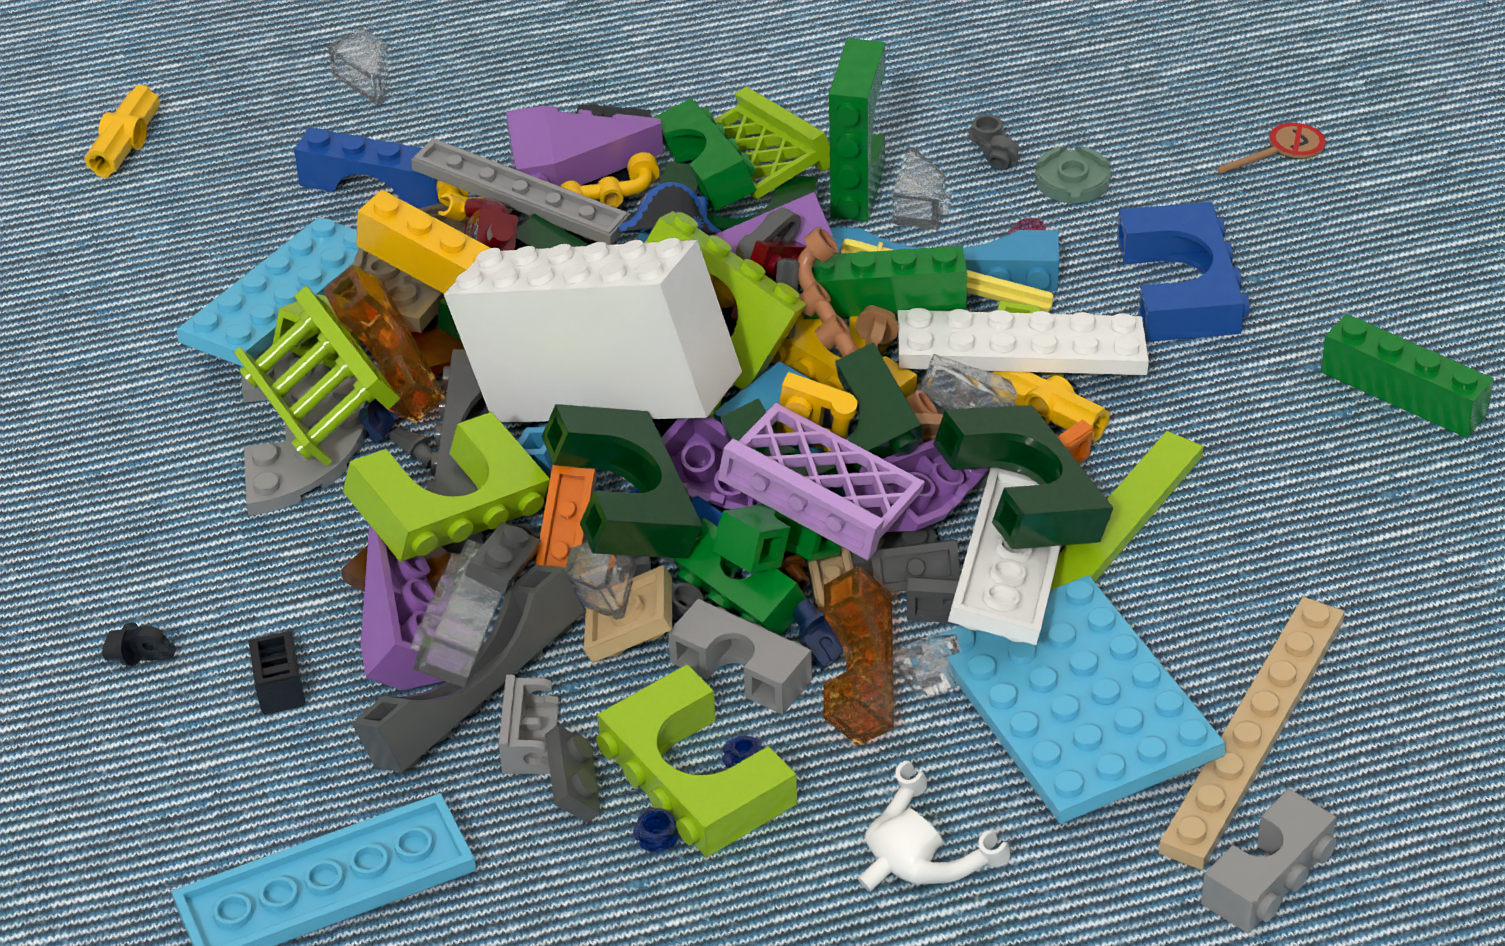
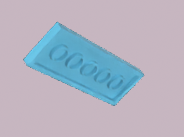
M318 217L177 329L178 342L243 367L234 351L241 347L255 359L273 344L279 308L297 302L294 296L304 286L307 285L317 295L330 297L354 277L353 263L359 247L356 246L357 230L335 223L330 219Z
M439 793L172 890L171 892L174 904L192 946H276L476 871L473 854L442 794Z

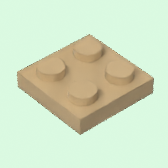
M665 565L586 597L584 651L592 663L606 657H615L630 647L647 640H656L672 630V576Z

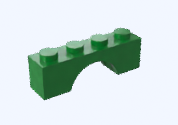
M690 98L652 117L660 118L663 146L676 163L694 160L689 165L702 196L707 197V202L714 211L756 191L751 176L756 174L750 158L746 153L741 154L733 138L728 139L720 122L715 123L707 107L701 109L694 99Z

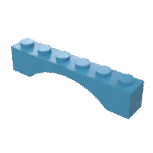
M830 228L833 234L832 238L839 250L837 254L840 253L843 240L847 238L877 246L878 242H883L882 247L894 250L919 249L885 240L862 228ZM1018 230L1004 238L986 244L963 248L966 268L969 271L1044 291H1058V230Z

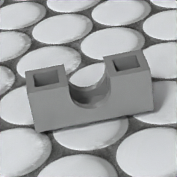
M700 599L696 600L672 627V630L668 632L670 663L679 667L688 664L700 677L707 680L723 665L732 663L745 665V698L782 715L812 681L810 649L796 641H790L770 632L759 624L737 617L724 608L713 606Z
M1288 788L1261 816L1257 847L1270 855L1253 856L1232 845L1204 873L1201 904L1248 934L1262 920L1268 922L1277 912L1281 900L1289 891L1297 892L1306 881L1309 870L1317 862L1325 863L1332 855L1337 840L1333 837L1336 816Z

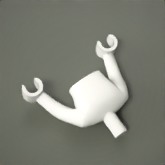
M903 761L898 765L895 772L900 788L886 810L869 825L865 833V841L877 860L858 877V881L869 892L891 872L913 884L949 883L968 876L986 864L992 867L1005 865L1010 859V848L1007 842H1003L999 848L990 850L997 843V836L994 831L987 830L979 838V849L952 862H931L936 849L943 843V840L927 820L913 809H907L912 797L924 793L927 788V780L923 772H919L915 778L908 780L914 773V766L910 761Z

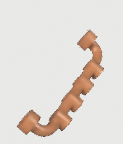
M818 226L804 237L807 246L801 252L797 261L799 263L798 282L803 290L799 294V299L807 304L803 310L805 314L811 317L817 313L823 324L815 330L821 343L828 349H832L836 345L842 357L859 349L849 336V327L835 313L829 303L831 301L829 294L813 276L812 267L817 259L826 263L839 252L833 238L823 228ZM916 390L906 398L914 413L938 414L933 402L921 390Z

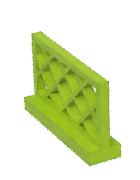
M747 86L735 93L738 105L714 119L715 123H721L728 138L736 137L734 140L740 151L755 149L753 152H746L756 171V174L751 176L756 191L750 194L756 199L769 193L812 165L823 172L830 168V148L825 132ZM738 120L742 121L739 125H731ZM761 133L760 136L746 138L747 135ZM780 145V148L765 150L766 147ZM797 158L794 161L785 162L786 159ZM775 161L774 164L760 165L761 162ZM766 177L758 183L754 182L755 178Z

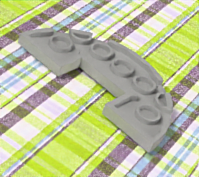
M265 349L261 354H259L255 358V360H257L267 349ZM289 352L268 371V374L275 382L302 356ZM319 363L285 395L290 404H295L332 368ZM241 374L244 403L268 400L259 386L255 388ZM347 377L302 419L307 427L311 429L354 390L353 384L358 379L356 377L353 379ZM365 403L320 443L332 459V462L327 467L314 456L307 460L297 451L291 443L295 436L286 423L285 442L244 446L248 516L268 513L297 504L302 501V494L311 491L317 486L325 489L336 481L347 470L346 463L355 452L361 451L365 442L367 430L359 421V412Z

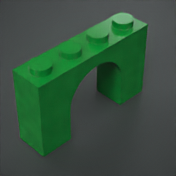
M847 38L829 92L830 218L868 222L885 167V135L872 134L876 103L885 76V42Z

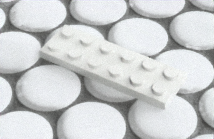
M923 308L898 310L899 369L1147 375L1149 360L1142 316H1132L1125 313L1114 316L1091 315L1085 312H1078L1073 315L1050 314L1044 311L1010 313L1004 310L969 312L964 309H954L951 311H928Z
M991 467L948 622L959 624L969 630H981L1000 635L1014 642H1026L1037 645L1060 546L1011 549L992 524L1004 487L1039 485L1031 478L1016 472Z

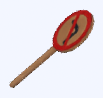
M1289 122L1280 124L1273 128L1269 134L1271 148L1219 166L1217 171L1222 174L1278 152L1292 158L1315 157L1322 153L1326 146L1325 136L1318 129L1303 123Z

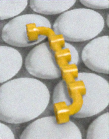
M641 152L633 155L627 163L629 181L619 182L614 177H604L598 184L581 186L576 181H566L560 187L594 200L600 199V202L617 208L622 204L623 197L640 194L658 179L660 171L656 158L650 153ZM440 180L436 184L438 199L446 206H450V202L441 199V196L445 193L465 200L468 198H484L481 196L468 197V191Z

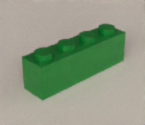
M963 246L835 254L826 263L817 259L812 267L814 278L827 291L831 298L829 303L840 317L859 316L870 305L889 310L894 314H898V310H910L913 308H923L928 311L966 309L967 268ZM804 313V320L820 319L817 313L811 317Z
M1345 314L1325 335L1321 373L1465 438H1468L1487 416L1494 378L1349 314Z

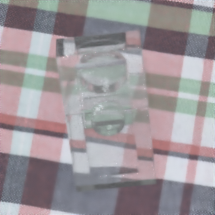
M956 634L925 637L887 651L889 660L917 700L927 699L954 689L957 686L948 656L962 652Z

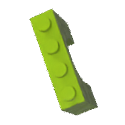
M672 211L659 218L645 243L661 242L669 238H678L680 241L698 240L709 274L716 276L728 286L737 304L738 320L731 340L742 373L733 384L743 390L764 374L807 304L799 299V293L794 288L781 282L777 284L764 275L765 270L758 263L750 259L743 260L731 252L732 248L725 240L714 235L708 236L698 229V223L692 217L682 212L675 213Z
M493 412L458 423L449 452L476 485L478 490L471 494L443 496L422 488L409 477L387 449L350 461L343 493L400 562L415 556L427 555L434 549L452 542H462L476 533L487 529H496L501 522L506 523L522 516H531L542 509L550 478Z
M688 664L597 714L599 735L596 736V741L602 754L609 760L613 758L622 767L628 782L635 788L640 787L649 796L655 811L661 816L667 815L676 825L683 841L688 845L694 844L706 858L797 805L796 773L769 746L725 771L710 775H693L681 772L670 766L663 759V756L672 746L716 721L714 690Z

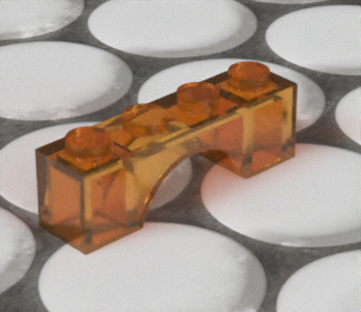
M351 265L324 290V293L338 320L350 328L367 346L378 365L379 371L401 398L389 411L417 423L446 396L383 281Z
M858 565L824 584V618L834 630L842 646L846 660V672L824 683L823 718L855 745L860 746L894 728L892 594Z

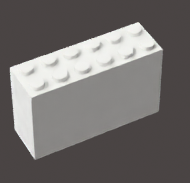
M669 238L661 242L652 243L632 240L616 245L596 242L580 247L560 244L544 249L525 246L517 250L508 251L490 248L479 253L476 261L456 278L457 281L444 294L489 413L493 412L500 422L548 421L555 404L648 411L652 419L707 418L742 373L698 240L680 241L678 238Z

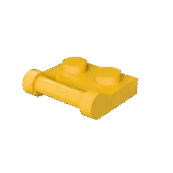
M790 372L787 373L783 381L780 405L821 427L825 408L830 409L833 415L832 430H827L848 440L850 419L856 415L857 400L852 394ZM777 421L776 430L778 433H794L791 427ZM821 443L809 444L823 449L824 452L830 451V448Z

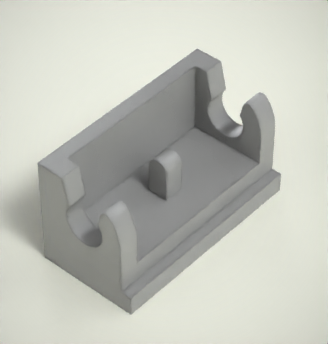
M506 675L499 735L502 774H550L545 734L558 725L559 698L550 695L537 696L532 692L551 691L552 681L545 678H515V675Z

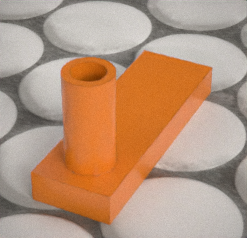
M552 465L539 538L541 542L537 550L535 565L564 568L577 593L586 544V537L580 526V521L595 491L597 473L595 469Z

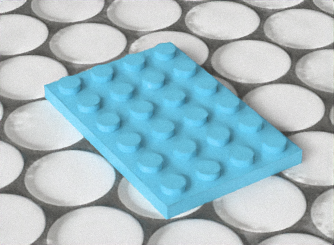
M1089 575L1050 590L1037 645L1026 642H1014L1000 635L981 630H969L963 626L931 637L933 652L1060 824L1225 756L1224 740Z

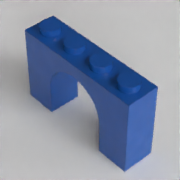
M1212 202L1119 209L1117 241L1124 264L1175 261L1191 265L1203 273L1202 276L1184 282L1141 285L1138 316H1142L1146 342L1242 333L1243 317L1249 316V299L1247 293H1241L1240 270L1232 265V245L1224 240V220L1222 217H1217Z

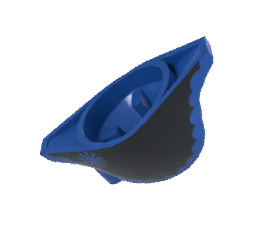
M665 182L657 185L645 194L636 214L629 221L619 225L617 233L650 234L659 218L672 211L675 213L682 212L692 217L698 223L697 228L708 236L715 235L721 231L707 219V197L696 196L689 187L681 183Z

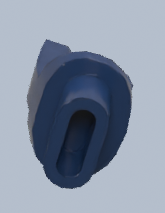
M393 386L392 388L401 399L389 410L377 399H374L371 403L366 401L359 412L360 424L367 430L369 438L374 444L389 433L395 420L400 415L402 408L401 400L404 394L398 387Z
M809 599L800 602L795 607L792 617L800 627L798 635L801 644L811 650V659L823 671L840 657L844 647V640L837 628L828 622L829 615L826 611L818 612Z

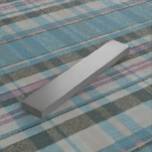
M434 138L411 159L412 170L478 196L499 200L505 206L530 216L535 213L556 226L597 242H604L606 245H612L622 233H617L619 225L631 219V214Z

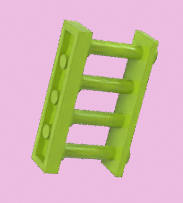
M306 285L294 296L304 309L299 314L301 319L257 360L241 347L237 348L234 353L243 364V367L239 370L240 373L255 388L259 386L294 434L295 438L291 443L297 451L307 460L314 456L327 467L332 462V459L320 444L366 401L371 403L374 399H377L389 410L401 398L330 306ZM312 330L315 332L320 330L322 333L317 337L319 341L274 382L268 371ZM330 353L332 355L338 353L339 357L335 360L337 365L295 404L291 405L285 395ZM347 377L351 379L356 377L358 380L353 384L355 389L315 426L309 429L302 419Z

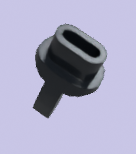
M128 622L120 630L109 631L102 648V655L106 661L120 660L123 665L134 666L141 660L154 661L173 658L177 648L173 642L168 640L162 630L152 626L138 627L136 623Z

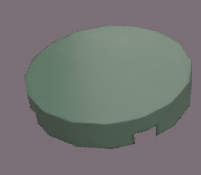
M1066 146L1056 147L1045 152L1037 160L1034 180L1038 190L1056 201L1074 204L1090 202L1101 197L1108 190L1111 180L1110 164L1099 152L1084 146H1076V150H1066Z

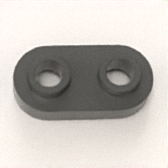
M785 207L770 212L758 228L740 240L736 248V255L743 260L750 259L756 241H794L801 226L800 216Z

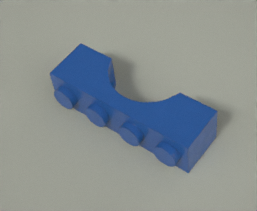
M309 127L294 149L300 186L335 192L344 177L353 174H363L383 181L397 193L401 200L416 208L441 203L438 199L436 188L438 180L412 170L411 159L422 149L420 147Z

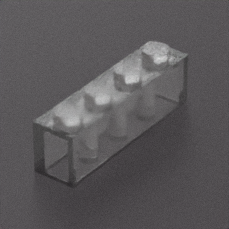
M468 539L460 555L452 552L444 576L442 575L434 597L430 600L423 621L420 623L411 645V649L418 651L413 666L414 670L463 688L466 685L503 596L502 593L465 576L469 561L482 547V544Z

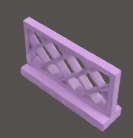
M775 403L739 441L732 439L724 447L718 475L720 481L866 560H869L877 551L879 539L922 492L925 482L778 403ZM776 421H779L791 427L794 433L774 434L771 426ZM821 443L830 448L831 452L811 454L808 444ZM798 445L801 454L781 455L778 446ZM769 447L771 456H765L752 448ZM858 463L866 467L868 472L848 474L845 464ZM835 465L838 474L818 476L815 466ZM806 467L809 476L804 477L789 468ZM895 483L907 490L904 493L886 494L883 484ZM873 485L876 494L856 496L853 486ZM843 487L846 497H841L826 488ZM881 507L883 517L880 518L863 508Z

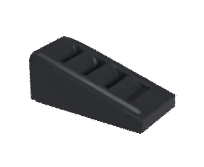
M292 631L248 641L255 689L261 712L267 715L304 706L306 700Z

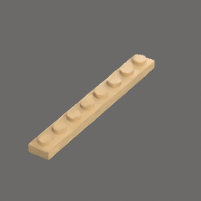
M1304 596L1302 597L1221 736L1225 742V756L1204 765L1161 838L1159 854L1203 871L1340 630L1345 611Z

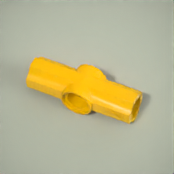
M136 85L132 91H129L115 113L105 112L99 123V136L84 157L86 167L91 169L96 176L109 178L113 172L117 171L131 149L140 150L143 147L147 136V125L161 106L159 95L153 93L148 86Z
M993 371L992 375L988 378V391L1016 406L1032 405L1040 415L1045 417L1047 425L1051 422L1067 430L1083 419L1093 427L1092 443L1102 437L1105 428L1109 424L1110 412L1105 410L1104 407L1075 394L1072 385L1061 376L1054 375L1045 380L1031 372Z

